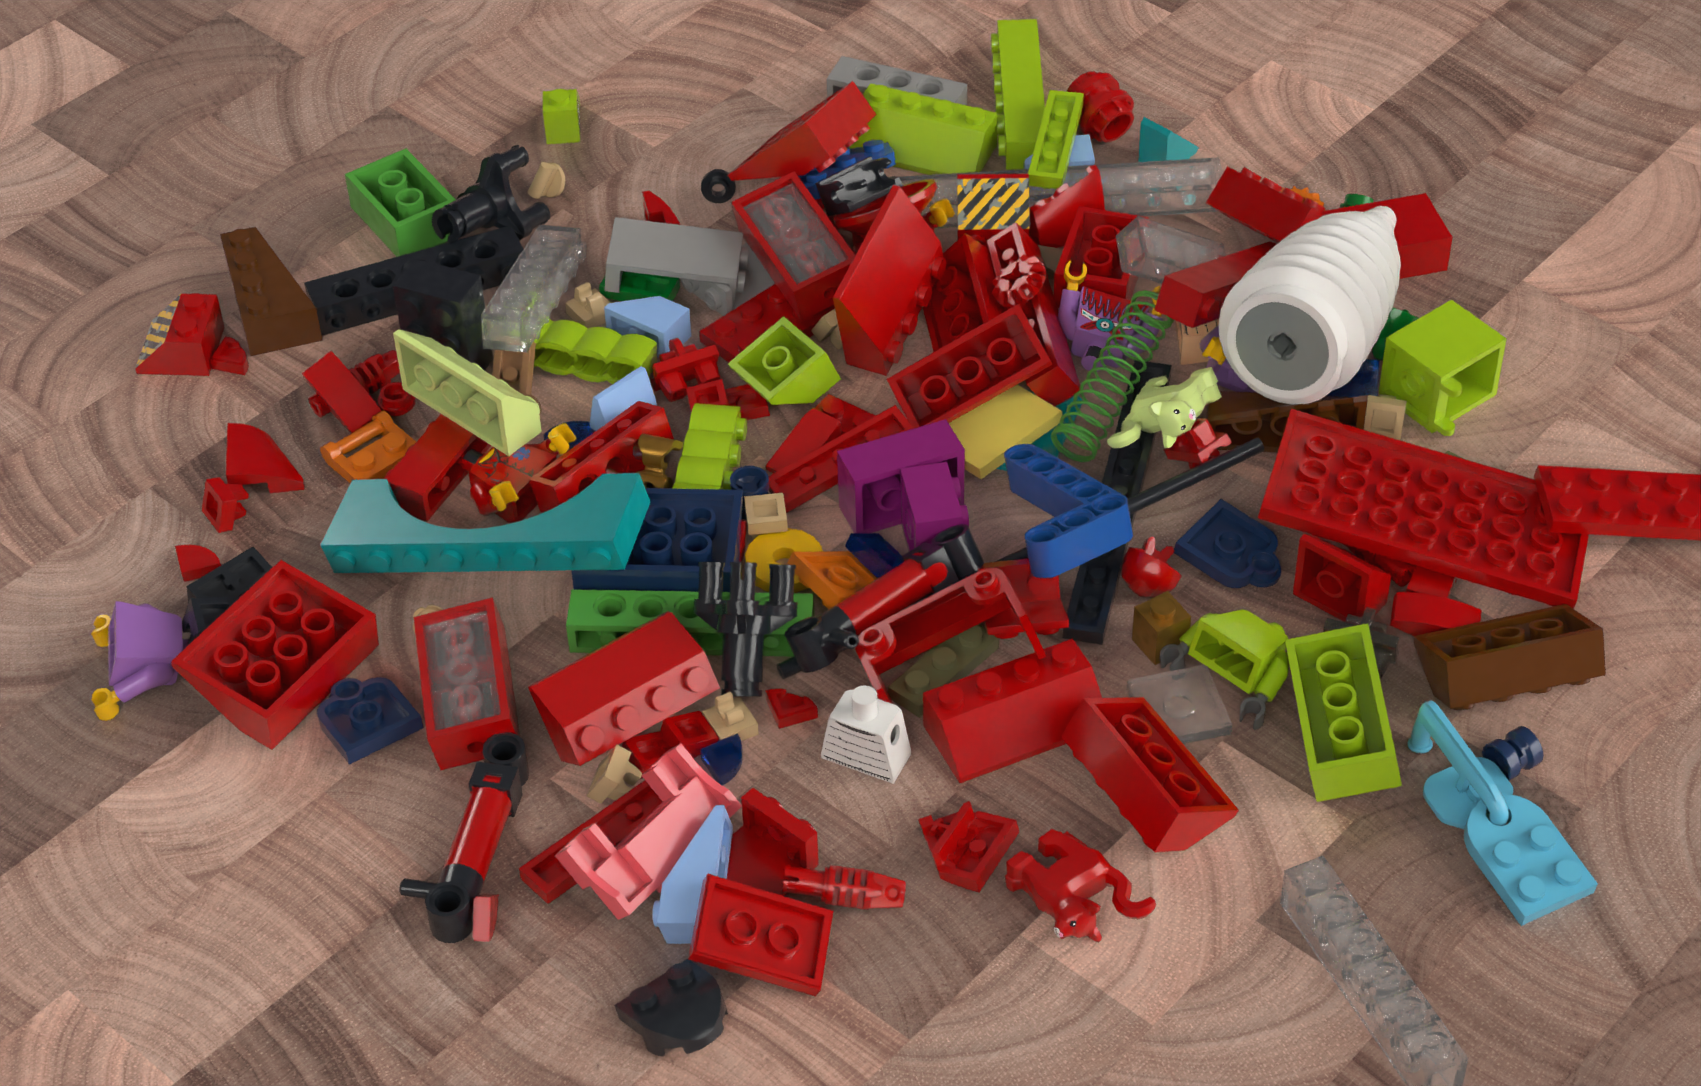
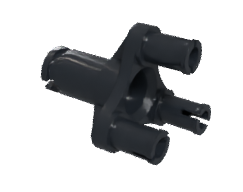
M514 145L501 154L493 153L485 157L481 162L480 173L476 183L469 186L465 192L459 194L456 200L437 209L433 213L432 226L440 239L446 238V235L449 234L447 242L451 243L480 227L485 229L493 226L503 228L511 225L520 241L529 236L532 229L548 222L550 210L543 202H536L521 211L510 188V173L526 166L529 162L528 152L523 146L519 148V145Z
M698 562L699 587L698 599H694V613L717 630V633H723L721 681H724V689H721V695L731 692L733 696L761 697L762 690H759V682H763L764 634H770L797 617L798 602H794L796 565L769 564V601H765V605H759V601H755L757 563L745 562L744 580H742V562H730V600H722L723 567L725 563Z

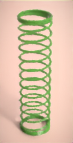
M1144 290L1138 291L1133 295L1131 303L1126 307L1125 314L1120 317L1118 325L1113 328L1112 336L1107 339L1106 346L1100 350L1099 358L1094 361L1093 368L1087 372L1086 380L1080 385V391L1074 394L1073 402L1067 406L1066 413L1060 419V425L1056 426L1051 433L1054 446L1066 457L1080 462H1089L1095 458L1097 450L1101 447L1099 440L1107 437L1108 433L1105 428L1114 426L1112 417L1120 415L1121 410L1119 406L1125 405L1127 403L1126 395L1133 393L1134 387L1132 384L1140 381L1139 373L1144 372L1147 367L1145 362L1152 360V351L1159 348L1158 340L1165 338L1166 332L1164 329L1170 328L1172 323H1174V319L1167 317L1168 321L1154 319L1138 307L1137 304H1143L1155 308L1156 305L1149 302H1136V298L1139 296L1151 297L1157 300L1159 294ZM1133 307L1135 312L1128 313L1129 309ZM1137 315L1149 326L1161 329L1162 336L1156 337L1148 329L1132 324L1129 316ZM1126 317L1128 323L1122 324L1123 319ZM1123 326H1131L1138 334L1155 340L1156 346L1149 348L1140 339L1126 335ZM1120 328L1122 334H1116V331ZM1139 329L1145 331V332L1148 333L1149 335H1146L1145 333L1141 332ZM1116 337H1125L1132 345L1149 351V358L1143 359L1132 349L1120 346ZM1113 339L1116 345L1109 346L1110 341ZM1132 340L1137 341L1138 343L1142 344L1143 346H1140L1139 344L1135 343V342L1132 341ZM1110 348H1119L1126 356L1142 362L1143 368L1137 370L1127 361L1114 357L1110 352ZM1107 350L1109 356L1103 357V353ZM1103 359H1112L1123 369L1136 373V380L1130 381L1120 372L1107 368ZM1101 361L1103 367L1096 368L1097 363ZM1097 370H1105L1115 379L1129 384L1130 390L1123 392L1115 384L1101 379L1097 374ZM1094 372L1097 378L1090 379V375ZM1090 382H1100L1112 392L1122 395L1124 398L1123 402L1116 403L1108 395L1094 390ZM1088 383V386L1091 390H1083L1084 385ZM1084 393H1094L1102 401L1116 406L1117 413L1110 414L1101 406L1089 402ZM1081 394L1084 401L1076 400L1077 397ZM1077 404H1087L1097 413L1109 417L1111 420L1110 424L1103 425L1094 417L1082 413ZM1075 406L1077 412H1070L1071 407ZM1070 415H1079L1092 425L1102 428L1104 435L1098 437L1085 427L1075 424ZM1067 416H1068V419H1069V421L1071 422V424H1070V423H1065V424H1063L1064 419H1065ZM1063 432L1073 444L1082 449L1092 451V455L1082 456L1069 451L1058 441L1056 434ZM1068 433H1070V434H1072V435H1074V436H1076V437H1079V438H1080L1081 440H1083L1089 447H1086V446H1084V445L1078 443V442L1075 441L1072 437H1070V436L1068 435ZM1090 438H1093L1097 441V447Z

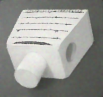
M863 685L854 690L845 691L828 719L821 758L894 784L911 756V747L902 710L897 705L877 699V692L873 687Z

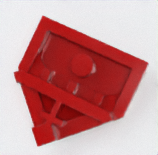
M970 801L963 803L958 812L934 821L931 815L918 819L940 879L979 893L1019 834L1016 820L981 811L973 812Z

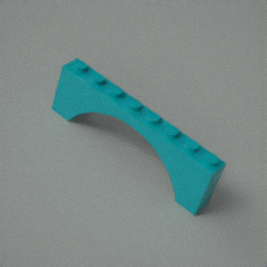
M640 473L602 474L576 496L534 517L489 528L455 529L429 524L408 514L399 506L387 479L352 480L320 546L334 573L625 570L649 508L650 499Z

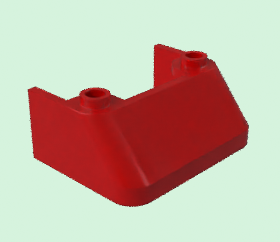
M997 568L982 569L865 629L858 636L859 643L855 647L856 653L872 687L877 692L878 698L892 704L893 702L880 674L1009 608H1012L1039 660L1047 656L1006 575Z

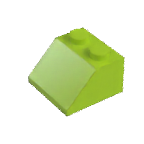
M784 316L728 363L731 370L771 405L814 403L841 380L827 353Z

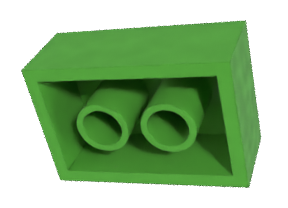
M407 148L345 174L351 208L396 257L434 247L448 241L449 234L446 235V238L440 239L435 233L432 226V215L437 209L456 199Z

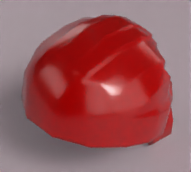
M1154 536L1145 539L1142 549L1129 547L1124 556L1122 566V578L1128 584V587L1138 596L1145 598H1154L1167 591L1171 592L1182 577L1178 571L1167 563L1168 559L1175 552L1173 547L1166 546L1161 551L1156 550Z

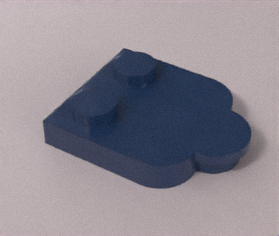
M1220 499L1175 543L1174 554L1229 588H1242L1249 583L1256 587H1270L1275 585L1281 576V566L1275 555L1278 539L1274 532L1223 499Z
M382 677L371 678L363 682L355 678L342 679L333 685L329 698L323 701L317 709V716L322 731L348 764L367 757L424 728L421 715L391 680Z

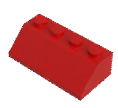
M966 233L943 253V258L947 262L945 273L940 280L937 279L934 283L931 300L927 307H923L933 352L1006 311L1005 307L1001 306L992 295V291L995 288L992 281L997 277L989 249Z
M1017 304L886 380L907 420L913 428H918L945 419L950 423L1053 364L1022 308Z
M667 611L528 686V689L560 760L581 766L720 689V686L704 650L673 613Z
M1073 638L1045 648L1044 651L1047 656L1040 660L1034 652L923 692V726L959 783L1066 744L1061 735L1083 698H1102L1092 665Z
M1144 697L1083 698L1061 735L1062 739L1072 750L1074 757L1083 763L1095 778L1096 784L1108 794L1118 807L1120 814L1129 820L1142 836L1144 844L1154 852L1185 851L1233 819L1239 812V809Z

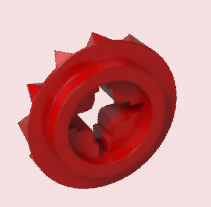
M1024 254L1017 261L1010 259L1009 266L1005 269H999L1001 275L992 281L995 287L992 295L1003 307L1012 308L1017 304H1025L1039 292L1046 278L1044 264L1036 256L1027 257Z

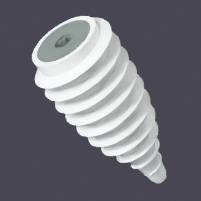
M1377 206L1365 212L1347 211L1332 213L1306 223L1269 250L1232 287L1225 297L1220 310L1218 324L1219 339L1223 353L1231 368L1252 390L1280 403L1291 405L1309 404L1319 401L1331 391L1341 388L1356 375L1386 324L1399 287L1401 261L1394 235L1397 220L1391 208Z

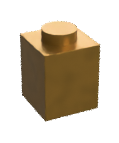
M1169 591L1134 606L1132 641L1154 665L1160 663V651L1164 646L1170 644L1179 645L1181 643L1179 638L1191 627L1192 616Z

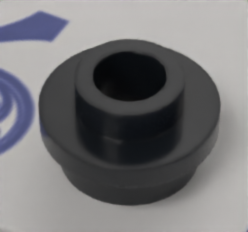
M714 169L703 177L701 192L708 201L724 203L733 197L736 184L735 181H731L727 176L729 174L727 171ZM716 184H721L725 187L722 191H714L712 189Z

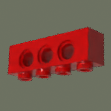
M637 401L529 478L540 512L544 513L568 501L591 485L602 474L636 473L637 471L645 470L642 452L638 445L641 434L674 439L664 407Z

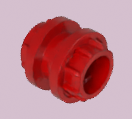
M1086 72L1076 78L1067 89V92L1084 93L1079 124L1081 132L1084 135L1090 134L1091 140L1096 139L1098 142L1103 141L1106 143L1112 142L1123 136L1131 127L1134 120L1132 113L1134 100L1125 90L1120 89L1118 81L1110 73Z

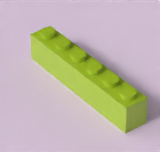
M1037 19L997 20V33H991L992 71L994 73L995 112H997L998 156H1005L1006 170H1024L1025 159L1034 152L1045 109Z

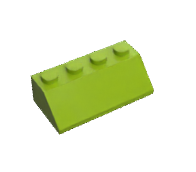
M870 83L863 96L876 113V116L867 123L870 129L858 137L859 140L849 148L863 147L864 142L871 140H882L883 143L888 142L894 150L896 164L893 167L957 182V174H980L997 146V112Z

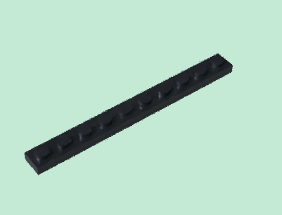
M1134 360L1133 367L1140 370L1143 368V363ZM1145 362L1147 367L1144 372L1139 373L1140 381L1132 384L1134 387L1133 393L1126 395L1127 403L1122 406L1115 434L1121 432L1122 423L1130 414L1131 406L1136 396L1146 385V382L1152 378L1166 375L1168 382L1161 387L1169 385L1172 365ZM1131 372L1129 380L1134 381L1137 375ZM1128 384V386H1127L1126 392H1128V391L1130 390V385H1129V384ZM1141 430L1140 438L1134 443L1122 448L1114 449L1111 447L1102 483L1123 494L1127 499L1142 492L1157 432L1148 433ZM1136 512L1130 515L1132 527ZM1129 542L1079 565L1067 610L1069 627L1063 628V639L1070 640L1073 638L1075 641L1103 645Z

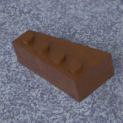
M251 227L220 234L250 356L323 341L316 307L258 229Z

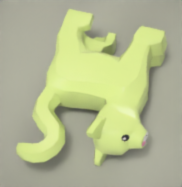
M1212 367L1194 371L1189 379L1179 385L1161 387L1168 382L1166 375L1150 379L1136 396L1131 406L1130 414L1122 423L1121 432L1110 436L1107 439V444L1114 449L1122 448L1138 440L1141 430L1148 433L1161 431L1164 448H1170L1178 436L1191 430L1193 423L1207 403L1215 402L1222 397L1217 386L1218 379Z

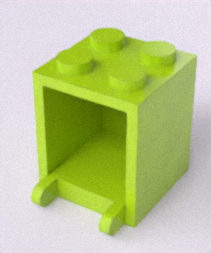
M1450 300L1386 337L1378 394L1396 396L1398 400L1407 401L1405 414L1431 433L1438 431L1444 436H1452L1455 432V423L1452 421L1497 394L1507 338L1459 304Z

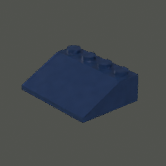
M645 488L650 499V505L625 570H571L574 590L698 592V562L725 563L723 567V592H730V562H739L743 490Z

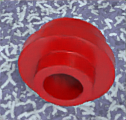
M392 382L380 390L377 402L380 409L386 411L390 416H401L413 409L416 400L414 396L403 390L402 382Z

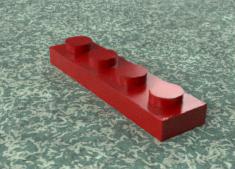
M894 405L768 476V491L770 494L783 493L786 513L838 484L837 451L914 428L899 408Z
M644 780L519 868L520 879L547 904L551 903L577 884L555 857L584 828L595 823L614 847H616L663 801Z

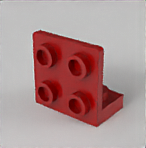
M1029 559L987 562L976 571L978 572L986 568H997L1004 572L1025 610L1035 633L1050 635L1059 632L1060 628L1069 627V618L1060 599L1059 575L1051 578L1033 576L1030 570ZM1012 608L983 622L987 634L994 635L1000 639L1014 638L1019 635V632H1024Z

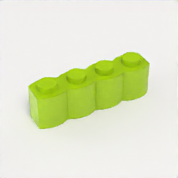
M536 313L520 314L502 337V339L531 338L536 343L534 367L538 366L542 370L556 375L572 373L576 377L590 382L608 381L614 384L641 366L646 369L649 377L653 371V364L657 363V342L649 337L639 334H626L622 336L620 333L609 328H587L571 320L552 321Z
M694 404L672 489L731 490L730 477L734 472L732 469L733 467H739L741 459V445H739V441H745L747 434V419L741 418L739 406Z

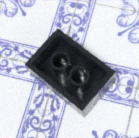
M413 259L393 285L400 330L432 338L443 346L452 348L458 355L469 362L478 364L485 371L493 360L481 275Z

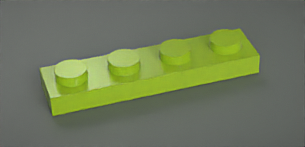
M1049 90L1028 171L1029 186L1057 189L1064 184L1083 108L1084 93Z

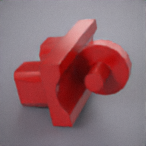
M679 338L669 340L670 351L659 354L661 362L655 363L652 366L654 378L651 379V385L654 391L662 390L668 401L673 402L683 399L687 395L686 388L688 387L685 383L686 381L696 378L699 385L719 380L720 374L717 366L719 352L716 345L697 350L695 344L683 346Z
M1199 418L1195 420L1191 430L1178 436L1170 448L1163 450L1168 459L1188 462L1191 469L1220 455L1217 448L1220 446L1227 447L1232 442L1227 433L1214 432L1208 419Z

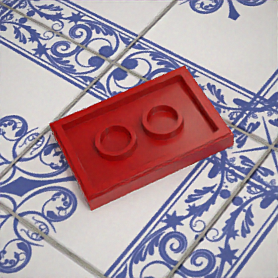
M707 874L702 883L688 960L816 997L821 991L834 911Z

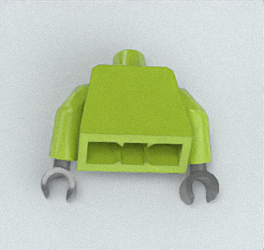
M1241 609L1223 614L1208 613L1200 617L1179 638L1181 642L1179 645L1170 644L1161 649V668L1166 667L1168 663L1172 662L1170 665L1171 676L1178 677L1182 675L1186 669L1184 656L1188 653L1248 694L1254 691L1255 697H1249L1242 701L1239 721L1242 722L1246 714L1255 713L1257 716L1254 720L1253 729L1257 730L1264 723L1265 703L1273 701L1288 676L1289 659L1285 640L1289 638L1278 623L1272 622L1268 624L1247 610Z

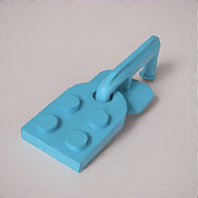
M1432 700L1425 701L1418 711L1411 738L1407 742L1408 748L1415 753H1426L1433 747V742L1430 739L1432 737L1452 766L1431 775L1426 780L1423 787L1424 799L1442 823L1464 829V842L1470 856L1521 926L1593 894L1598 883L1546 813L1533 802L1513 795V786L1500 768L1489 759L1476 757L1440 707Z

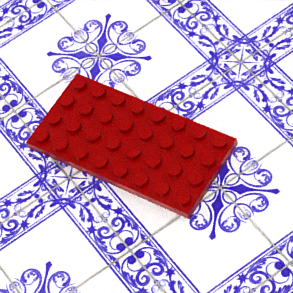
M1294 409L1290 410L1258 515V519L1386 556L1393 560L1403 561L1434 572L1467 580L1471 583L1504 591L1511 595L1541 602L1552 607L1567 604L1573 609L1578 599L1589 534L1549 532L1534 479Z

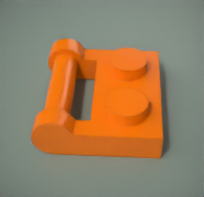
M381 411L374 415L372 422L338 442L330 441L320 447V452L325 462L349 483L352 480L384 479L386 473L393 469L404 457L407 449L416 443L412 437L393 422L391 416L386 411ZM379 434L383 436L347 458L344 456Z

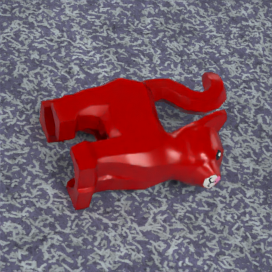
M1050 829L1038 839V851L1045 857H1054L1057 860L1049 867H1045L1036 861L1031 854L1023 851L1018 852L1006 861L1007 874L1005 875L1007 889L1011 892L1021 889L1028 893L1039 910L1055 919L1053 929L1057 937L1061 939L1088 936L1096 942L1102 940V936L1096 926V914L1100 911L1101 906L1088 898L1101 892L1107 886L1114 887L1112 902L1116 910L1128 919L1139 920L1145 918L1156 907V901L1152 897L1139 902L1130 901L1132 883L1122 872L1112 867L1099 850L1088 847L1068 831L1062 833L1061 831Z

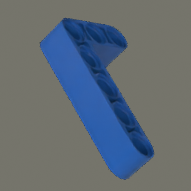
M1019 444L1005 451L1004 458L1010 490L1054 517L1032 527L1025 533L1030 570L1033 576L1038 578L1058 576L1129 542L1133 538L1128 500L1123 494L1035 445Z

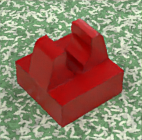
M220 477L206 479L202 512L218 533L233 530L234 521L246 515V509L237 501L248 499L249 494L241 484H225Z

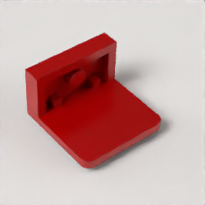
M752 788L741 797L743 826L732 834L727 879L784 896L786 894L782 893L783 881L798 882V879L783 877L785 864L808 869H815L819 865L817 832L808 821L798 819L786 811L775 798L766 797L755 788Z

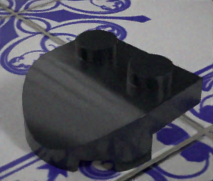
M688 959L671 966L666 973L647 985L635 989L628 997L614 1005L619 1019L643 1037L648 1052L658 1056H665V1049L682 1047L686 1054H690L706 1047L722 1034L724 1030L722 1020L728 1014L716 979Z

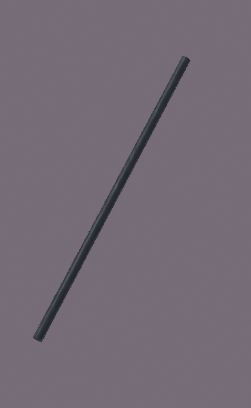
M1254 438L1128 498L1130 515L1263 452L1264 445L1259 438ZM1024 547L997 561L1028 559L1027 548ZM965 576V577H963V578H959L958 580L961 581V580L965 579V578L968 577V576ZM928 594L927 596H925V597L922 598L921 600L917 601L916 603H918V602H920V601L926 599L927 597L931 596V594ZM847 648L840 650L838 653L847 650ZM795 657L776 665L782 679H786L801 671Z

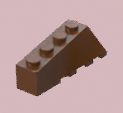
M1220 391L1222 396L1220 399L1207 403L1206 419H1208L1213 431L1227 433L1232 442L1227 447H1218V450H1231L1254 438H1259L1264 445L1263 452L1278 453L1291 409L1364 430L1368 396H1325L1319 401L1309 404L1291 405L1271 400L1256 392Z

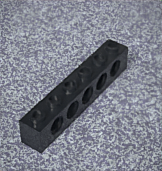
M510 225L451 243L448 242L304 282L308 298L316 307L321 335L323 336L398 315L393 285L413 259L481 275L482 288L486 290L528 278L525 251Z

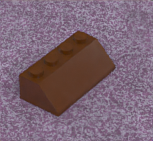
M1567 604L1413 636L1414 646L1433 695L1453 710H1468L1473 708L1475 703L1489 700L1505 702L1511 700L1513 695L1526 692L1546 693L1551 691L1552 687L1563 684L1583 685L1589 683L1591 678L1606 675L1603 628Z

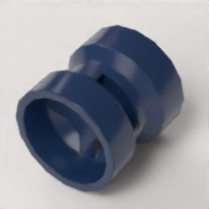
M757 466L738 468L730 477L731 490H743L742 519L746 520L744 496L769 494L768 474Z
M1519 726L1508 732L1504 740L1495 739L1489 742L1482 750L1483 758L1494 762L1509 781L1517 777L1521 769L1530 770L1539 765L1544 757L1540 741L1530 729L1524 726Z

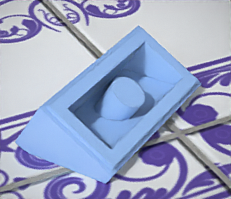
M644 367L637 368L593 397L590 428L597 431L637 401L657 406L656 398Z

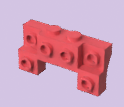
M681 743L669 749L641 775L663 802L616 847L594 823L584 828L555 855L582 889L590 886L618 920L629 916L655 890L658 893L661 892L663 881L715 805H724L729 818L742 807L731 791L709 776Z

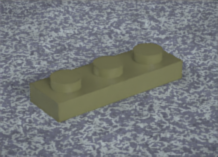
M978 624L933 647L888 686V694L891 700L920 718L923 715V692L965 678L999 648V638H996L994 635H988L986 628Z

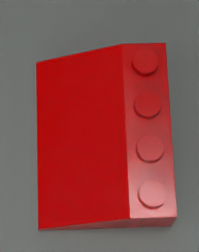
M851 81L776 132L727 176L731 181L783 177L793 171L798 176H802L814 168L820 173L832 165L836 158L845 153L848 147L859 140L858 137L870 129L867 123L876 116V113L856 84Z
M892 186L833 296L846 364L887 376L893 363L897 364L903 352V343L908 335L914 333L918 322V314L922 307L928 306L932 296V287L937 279L940 280L943 277L947 264L946 259L943 258L940 240L900 186Z
M280 560L171 661V666L239 731L273 750L331 693V688L335 683L345 679L379 646L376 614Z

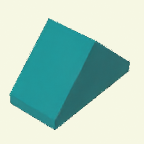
M1143 117L1140 124L1138 162L1166 176L1196 154L1199 149L1198 146Z

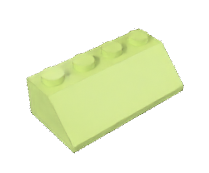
M400 329L393 333L404 391L507 456L512 455L542 432L539 415L540 408L538 403L530 396L521 394L510 387L504 380L495 378L484 371L478 364L469 362L458 355L452 348L445 347L432 338Z

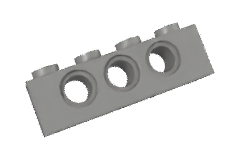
M841 56L827 77V98L853 81L862 94L869 84L872 83L906 92H915L919 95L936 99L949 100L953 103L967 106L966 83Z

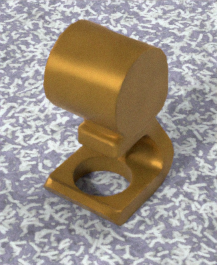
M641 434L638 445L642 452L645 470L637 471L636 473H640L645 488L672 489V478L665 475L668 463L663 460L670 451H680L683 447V442Z

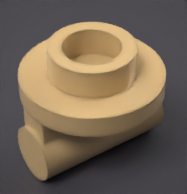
M541 162L527 193L536 199H539L541 196H559L565 186V175L562 168L556 163Z

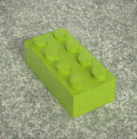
M1368 623L1286 639L1287 654L1316 801L1321 802L1401 787L1402 782Z

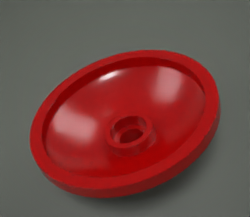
M926 179L905 184L901 188L921 214L934 197L937 185L934 179ZM888 194L853 212L836 215L833 218L836 226L844 231L867 235Z

